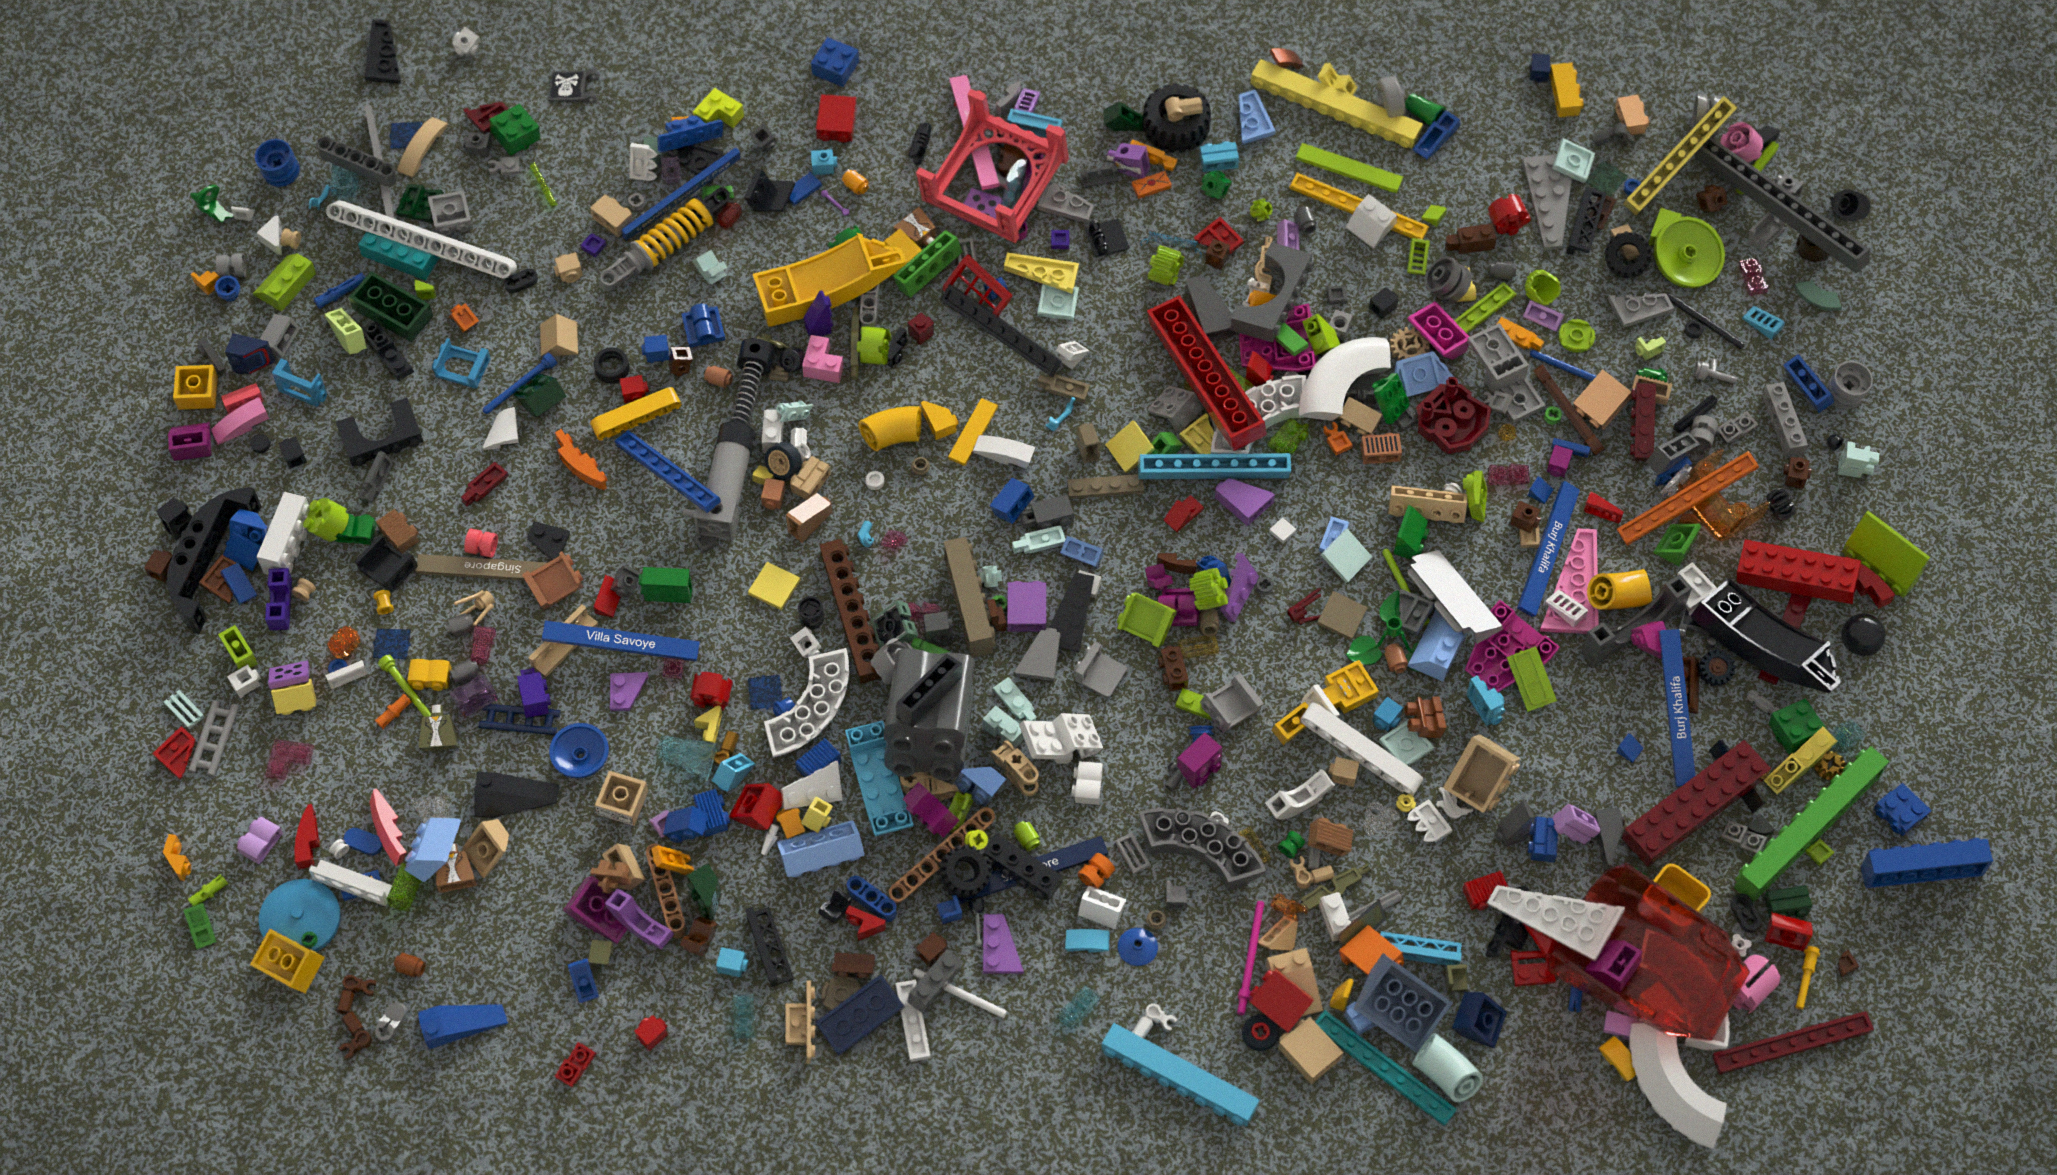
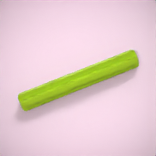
M1774 141L1770 142L1753 164V167L1761 172L1777 152L1779 144ZM1737 188L1735 189V191H1736L1737 193H1739V194H1741V195L1744 194L1743 192H1741V191L1738 190Z

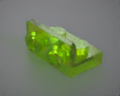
M1290 417L1268 441L1267 445L1279 454H1293L1298 447L1297 444L1300 441H1305L1308 437L1309 424L1305 423L1302 426Z

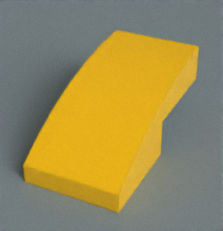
M1615 1036L1598 1048L1608 1063L1614 1065L1625 1081H1629L1636 1076L1635 1069L1631 1063V1052Z

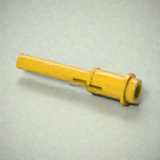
M1808 946L1804 950L1805 959L1802 967L1804 972L1795 1006L1801 1010L1804 1009L1811 975L1815 973L1817 958L1820 957L1819 949L1814 946Z

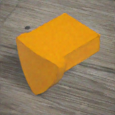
M798 808L782 809L776 815V819L780 822L786 839L805 832L798 814L800 812Z

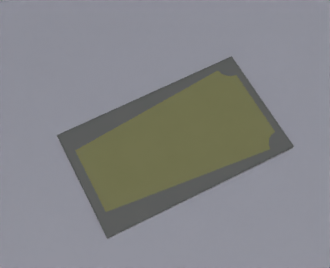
M1377 899L1338 934L1341 947L1347 944L1367 925L1375 930L1386 920L1380 899Z

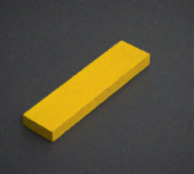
M982 398L980 399L950 452L949 460L966 466L973 453L978 436L984 434L998 409L997 404Z

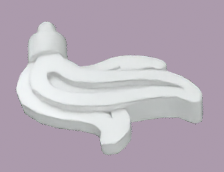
M1443 787L1439 788L1443 801H1438L1436 806L1442 807L1450 818L1457 819L1463 815H1468L1469 812H1473L1472 808L1467 809V807L1460 808L1457 806V797L1443 789Z

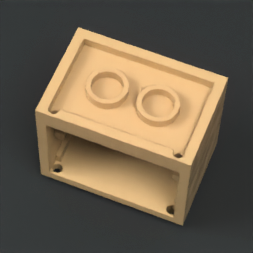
M1480 734L1471 738L1443 789L1483 813L1491 811L1499 804L1501 800L1499 795L1509 787L1511 783L1508 781L1509 778L1515 775L1520 768L1518 762L1521 758Z

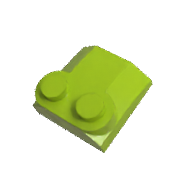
M1474 471L1471 474H1467V477L1463 479V489H1466L1471 517L1479 522H1485L1488 489L1483 472Z

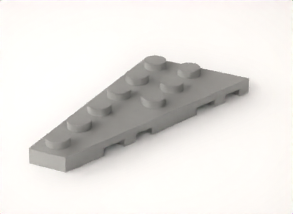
M1557 154L1527 157L1522 160L1544 250L1562 249L1572 181L1571 177L1552 169Z

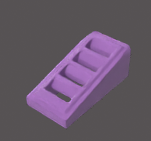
M1023 88L1014 109L1034 113L1040 92ZM1025 94L1034 95V97L1026 96Z

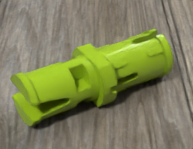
M219 874L207 885L201 886L202 889L188 898L192 906L203 903L208 898L212 899L214 894L228 883Z

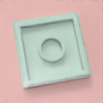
M1563 138L1552 169L1581 183H1585L1595 153Z
M1042 284L1037 316L1074 321L1079 287H1074L1073 294Z
M1345 529L1321 554L1325 561L1346 583L1372 558L1371 554L1348 529Z
M1407 720L1381 737L1379 742L1388 753L1407 766H1410L1434 750V747L1427 738L1418 737L1417 732L1408 731Z

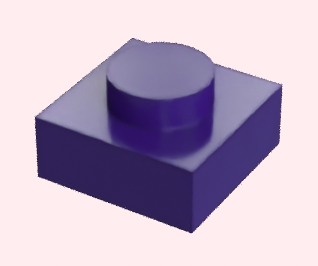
M1051 230V249H1069V230Z
M590 233L580 246L583 251L596 258L607 244L602 238Z

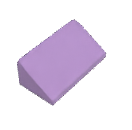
M1285 219L1278 223L1277 244L1299 250L1298 224Z
M1531 300L1523 315L1524 318L1553 331H1557L1565 316Z

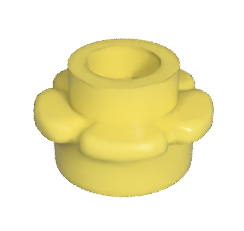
M1401 794L1396 805L1401 811L1410 812L1415 808L1416 802L1412 795Z

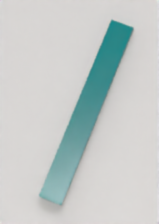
M1326 1010L1315 1021L1338 1047L1443 1126L1456 1113L1457 1109Z

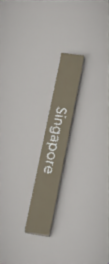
M418 554V567L415 571L416 574L525 581L522 576L523 573L528 570L531 573L547 563Z

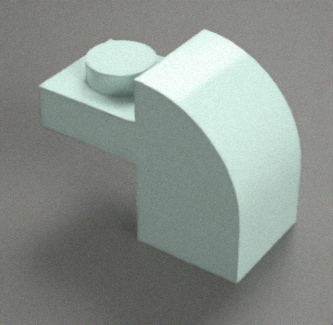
M712 250L692 260L699 273L709 284H713L726 276L724 269L727 266L724 261L718 262Z

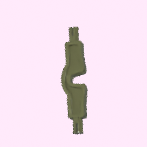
M853 307L851 379L857 380L859 378L857 343L860 341V308Z
M1365 864L1359 869L1353 867L1331 879V884L1335 891L1331 892L1324 885H1320L1301 899V903L1293 907L1292 911L1297 916L1304 910L1309 912L1318 907L1320 898L1338 892L1342 897L1346 889L1361 881L1362 876L1371 871V868L1368 867V864Z

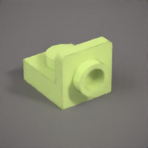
M1639 337L1636 341L1635 351L1646 361L1663 352L1666 341L1663 337H1660L1656 340L1652 339L1646 344Z

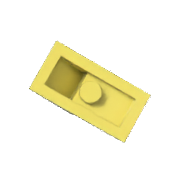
M721 706L714 707L694 720L695 728L704 729L703 741H705L707 748L714 749L722 718Z

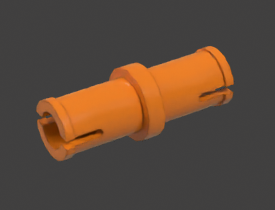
M402 694L396 702L386 707L387 710L374 721L384 729L395 717L398 718L400 713L412 701L405 694Z

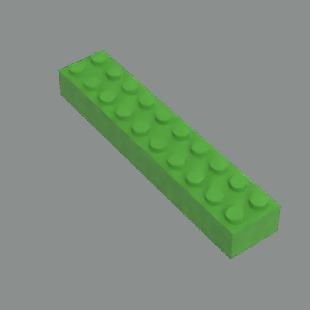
M1872 746L1866 751L1862 749L1855 757L1856 760L1853 763L1849 762L1842 771L1844 772L1840 776L1837 774L1830 781L1828 788L1823 787L1820 790L1815 801L1811 799L1804 807L1805 810L1802 813L1798 812L1792 818V823L1789 826L1785 825L1778 832L1779 836L1776 839L1771 838L1768 841L1763 852L1758 851L1752 858L1753 861L1749 865L1746 863L1740 869V874L1735 879L1737 882L1734 889L1739 893L1748 895L1754 903L1882 776L1889 761Z

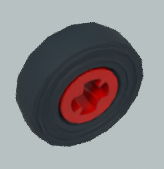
M1257 1014L1251 1016L1243 1025V1040L1249 1048L1255 1051L1269 1050L1278 1040L1279 1029L1277 1024L1267 1015ZM1263 1029V1033L1266 1035L1262 1034V1037H1259L1255 1030Z

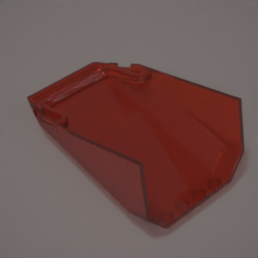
M1627 862L1606 870L1591 886L1583 900L1597 904L1603 903L1608 906L1625 907V911L1608 940L1626 941L1642 951L1641 964L1619 993L1585 972V969L1592 961L1591 959L1558 942L1550 955L1548 971L1565 983L1666 1035L1712 1041L1750 973L1746 964L1742 962L1738 950L1735 951L1731 944L1729 935L1722 928Z

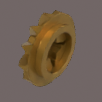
M1828 750L1824 754L1825 756L1814 765V768L1822 778L1832 780L1837 774L1840 776L1844 772L1842 770L1847 763L1844 761V756L1841 757L1837 751L1832 752ZM1833 759L1834 766L1827 770L1828 763Z

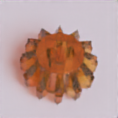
M344 626L330 637L327 646L333 656L343 659L354 652L359 646L358 644L361 642V639L355 629Z

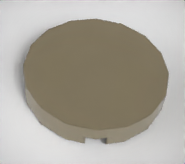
M834 976L823 986L822 1001L824 1006L831 1011L860 990L861 987L850 976Z

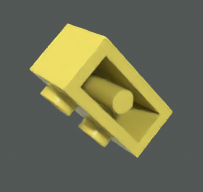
M312 679L305 683L276 688L271 691L276 714L288 715L295 710L308 711L316 706Z

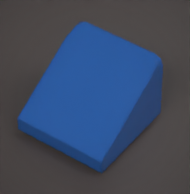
M1538 476L1531 486L1528 496L1545 504L1554 489Z
M1628 733L1618 746L1616 752L1633 763L1644 748Z

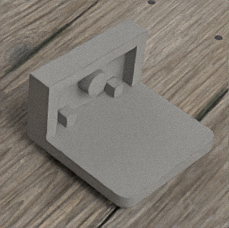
M1173 386L1167 387L1148 408L1150 414L1168 418L1177 433H1181L1203 410L1195 392Z
M1095 641L1091 647H1087L1083 661H1079L1075 666V682L1109 698L1125 675L1127 667L1102 654V645Z

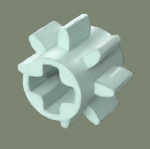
M997 566L982 567L983 572H979L981 582H984V587L998 586V581H1002L1001 570H997Z

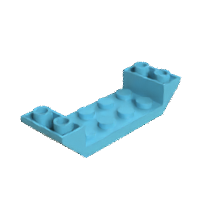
M883 720L845 730L851 759L874 836L913 827L910 812L906 809V802L903 800L904 795L898 775L885 766L886 741L884 740L885 725Z

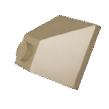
M498 819L481 822L462 847V850L466 851L467 857L483 878L488 876L506 852L509 833Z

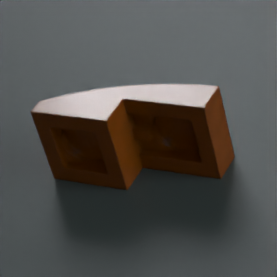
M1609 196L1605 197L1597 229L1603 230L1616 203V199ZM1597 197L1595 203L1599 202L1601 198ZM1591 209L1589 214L1590 218L1596 216L1593 209Z
M1157 553V564H1163L1164 569L1181 574L1196 573V559L1177 560V553Z
M995 599L987 600L994 627L1001 632L1006 631V620L1002 606L997 607Z

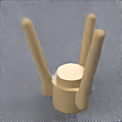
M481 590L477 594L454 602V605H459L476 598L475 604L461 613L467 615L476 608L479 610L484 609L473 623L474 626L494 608L495 600L488 591Z

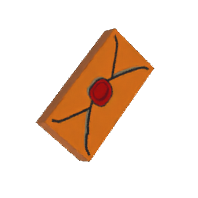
M1165 171L1132 181V187L1138 199L1172 188V184Z

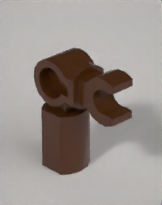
M354 975L344 977V990L341 991L336 1012L344 1015L350 1012L355 996L353 992H364L367 996H373L374 992L368 990L367 987L370 985L376 986V981L372 979L363 981V979L357 978Z
M352 1011L348 1012L341 1019L351 1035L355 1036L351 1040L352 1042L344 1043L339 1047L341 1052L345 1049L350 1050L344 1056L347 1060L353 1058L356 1051L369 1047L373 1042L371 1035L364 1031L363 1025Z

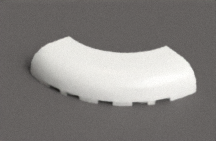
M1378 337L1360 338L1340 344L1327 352L1314 365L1308 379L1304 383L1305 387L1299 403V417L1333 421L1343 414L1345 395L1357 377L1373 374L1379 375L1391 368L1390 347L1387 339Z

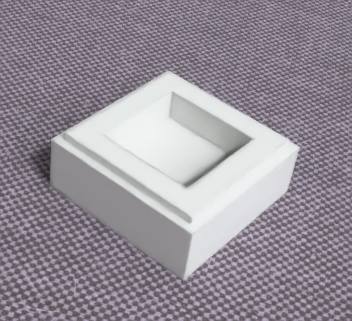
M1282 517L1269 529V532L1283 544L1296 533V528Z

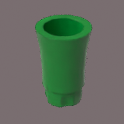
M1413 93L1405 101V108L1428 126H1431L1434 121L1437 122L1446 110V107L1435 104Z

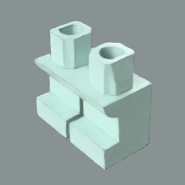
M1848 441L1839 457L1838 474L1861 478L1862 474L1872 475L1874 466H1877L1879 463V453L1871 452L1870 446H1866L1865 449L1855 448V443Z

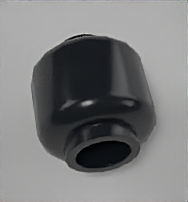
M790 347L780 354L779 364L785 371L795 372L802 368L805 353L798 347Z

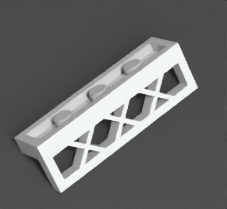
M320 860L317 867L311 865L309 869L313 880L384 906L387 905L394 891L393 885Z

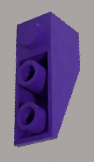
M823 290L819 291L804 315V325L809 337L811 335L822 337L832 333L833 321L830 309L832 305L829 297L824 295Z

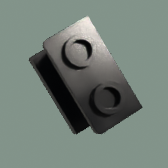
M381 535L355 560V564L361 573L390 592H393L418 567L413 555L408 552L403 554L386 543Z

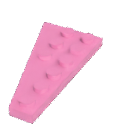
M1577 529L1554 591L1555 593L1559 589L1583 605L1588 610L1587 616L1573 628L1553 609L1548 607L1540 632L1587 634L1588 631L1599 625L1598 609L1590 604L1587 597L1588 583L1592 577L1598 574L1597 529ZM1557 597L1553 602L1557 603L1561 598ZM1563 602L1560 607H1563L1566 603Z

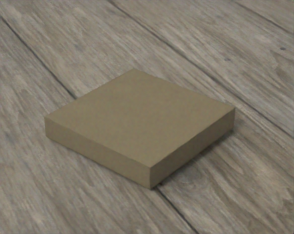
M1333 591L1317 625L1351 641L1368 607Z

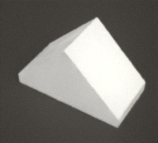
M277 215L267 222L257 232V235L262 244L276 254L282 255V246L280 244L282 224Z

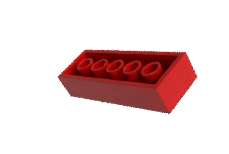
M1745 540L1737 569V583L1853 604L1860 574L1861 560Z

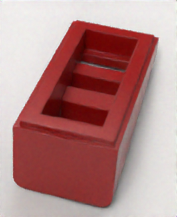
M1590 491L1584 512L1619 524L1624 511Z

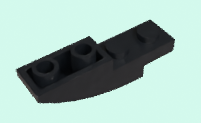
M377 321L362 328L366 341L388 372L397 381L414 372L412 366L395 347L392 339Z

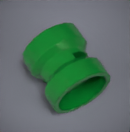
M1290 831L1286 835V840L1280 842L1278 849L1282 854L1293 859L1297 854V850L1305 845V840L1298 833Z

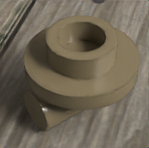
M775 365L774 368H771L769 380L788 382L789 372L785 371L780 365Z

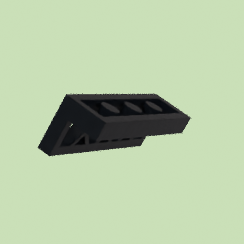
M1589 187L1585 188L1565 254L1573 255L1575 250L1590 253L1607 193ZM1594 195L1600 197L1601 200L1594 204L1590 197ZM1593 209L1596 216L1590 218L1586 211ZM1589 223L1592 230L1585 232L1582 226ZM1585 238L1588 246L1577 244L1578 240Z
M753 907L745 909L770 986L774 987L794 980L770 908L767 907L755 912ZM767 913L769 920L766 926L758 923L757 916ZM766 931L775 935L772 944L765 942L763 938ZM772 949L781 953L778 962L770 958L769 954ZM778 967L786 969L788 976L778 979L776 975Z

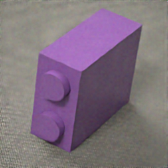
M1040 581L1008 582V632H1040L1046 629V583Z

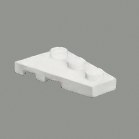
M834 761L813 774L782 788L783 809L810 806L815 797L827 803L842 801L838 761Z

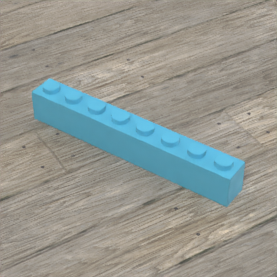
M1290 453L1140 454L1138 459V479L1289 478L1291 473Z
M1113 1023L1102 1042L1101 1050H1103L1106 1056L1110 1058L1116 1057L1122 1060L1121 1062L1125 1066L1139 1069L1142 1075L1158 1079L1162 1086L1175 1088L1176 1092L1181 1096L1187 1097L1188 1095L1194 1098V1101L1200 1106L1204 1107L1207 1105L1213 1108V1112L1219 1116L1226 1115L1230 1117L1231 1121L1238 1126H1242V1124L1248 1126L1259 1106V1099L1115 1023Z

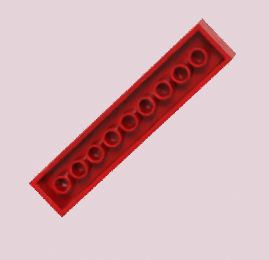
M1180 295L1147 310L1150 326L1232 450L1235 451L1266 436L1265 421Z

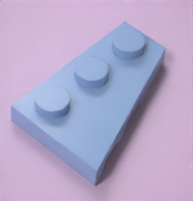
M1256 89L1239 94L1242 145L1275 135V129Z

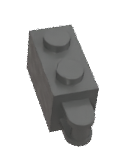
M1068 495L1032 503L1031 510L1022 512L1019 515L1023 528L1036 526L1037 531L1059 525L1065 527L1074 522V512Z

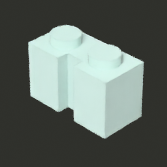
M996 705L983 718V729L994 737L999 734L1002 744L1007 740L1016 748L1024 740L1019 723Z

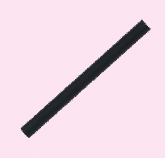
M1671 293L1667 294L1672 304L1739 349H1742L1745 345L1744 342Z

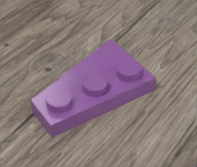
M1236 553L1235 559L1238 561L1235 569L1231 570V585L1225 591L1228 604L1220 608L1223 615L1230 622H1235L1259 578V575L1243 553Z
M984 914L983 973L1024 974L1004 914Z

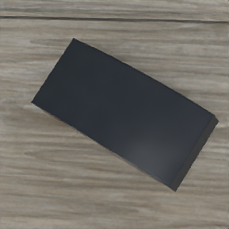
M901 326L895 333L889 347L888 366L890 368L895 363L899 364L902 360V348L908 340L907 330Z

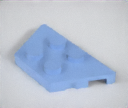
M1433 351L1396 361L1394 373H1398L1407 397L1434 390L1439 384H1446V380L1449 377H1454Z

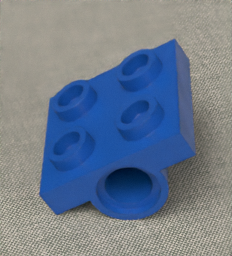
M696 304L691 307L690 312L681 314L690 348L725 340L717 306L708 308L706 304Z

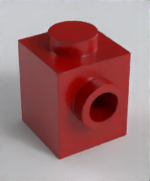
M642 375L620 379L624 403L634 402L646 397L645 393L649 392L647 381L643 382Z
M653 1015L643 1019L639 1023V1027L634 1030L636 1038L649 1051L668 1035L666 1023L661 1018L656 1019Z

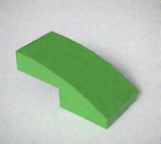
M204 903L184 909L183 911L196 949L215 943L216 939Z

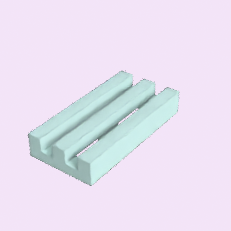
M178 690L177 694L170 696L171 699L165 700L164 704L190 730L205 717ZM178 698H181L197 714L198 717L195 718L186 709V707L178 700ZM173 702L192 720L191 723L172 705Z

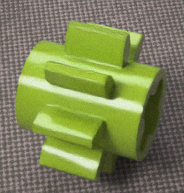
M1265 198L1253 201L1254 205L1250 207L1251 216L1257 218V222L1270 219L1269 215L1272 214V205L1269 202H1265Z

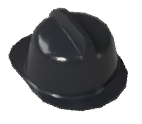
M1844 189L1830 197L1834 213L1841 218L1858 221L1867 217L1870 212V201L1862 193Z

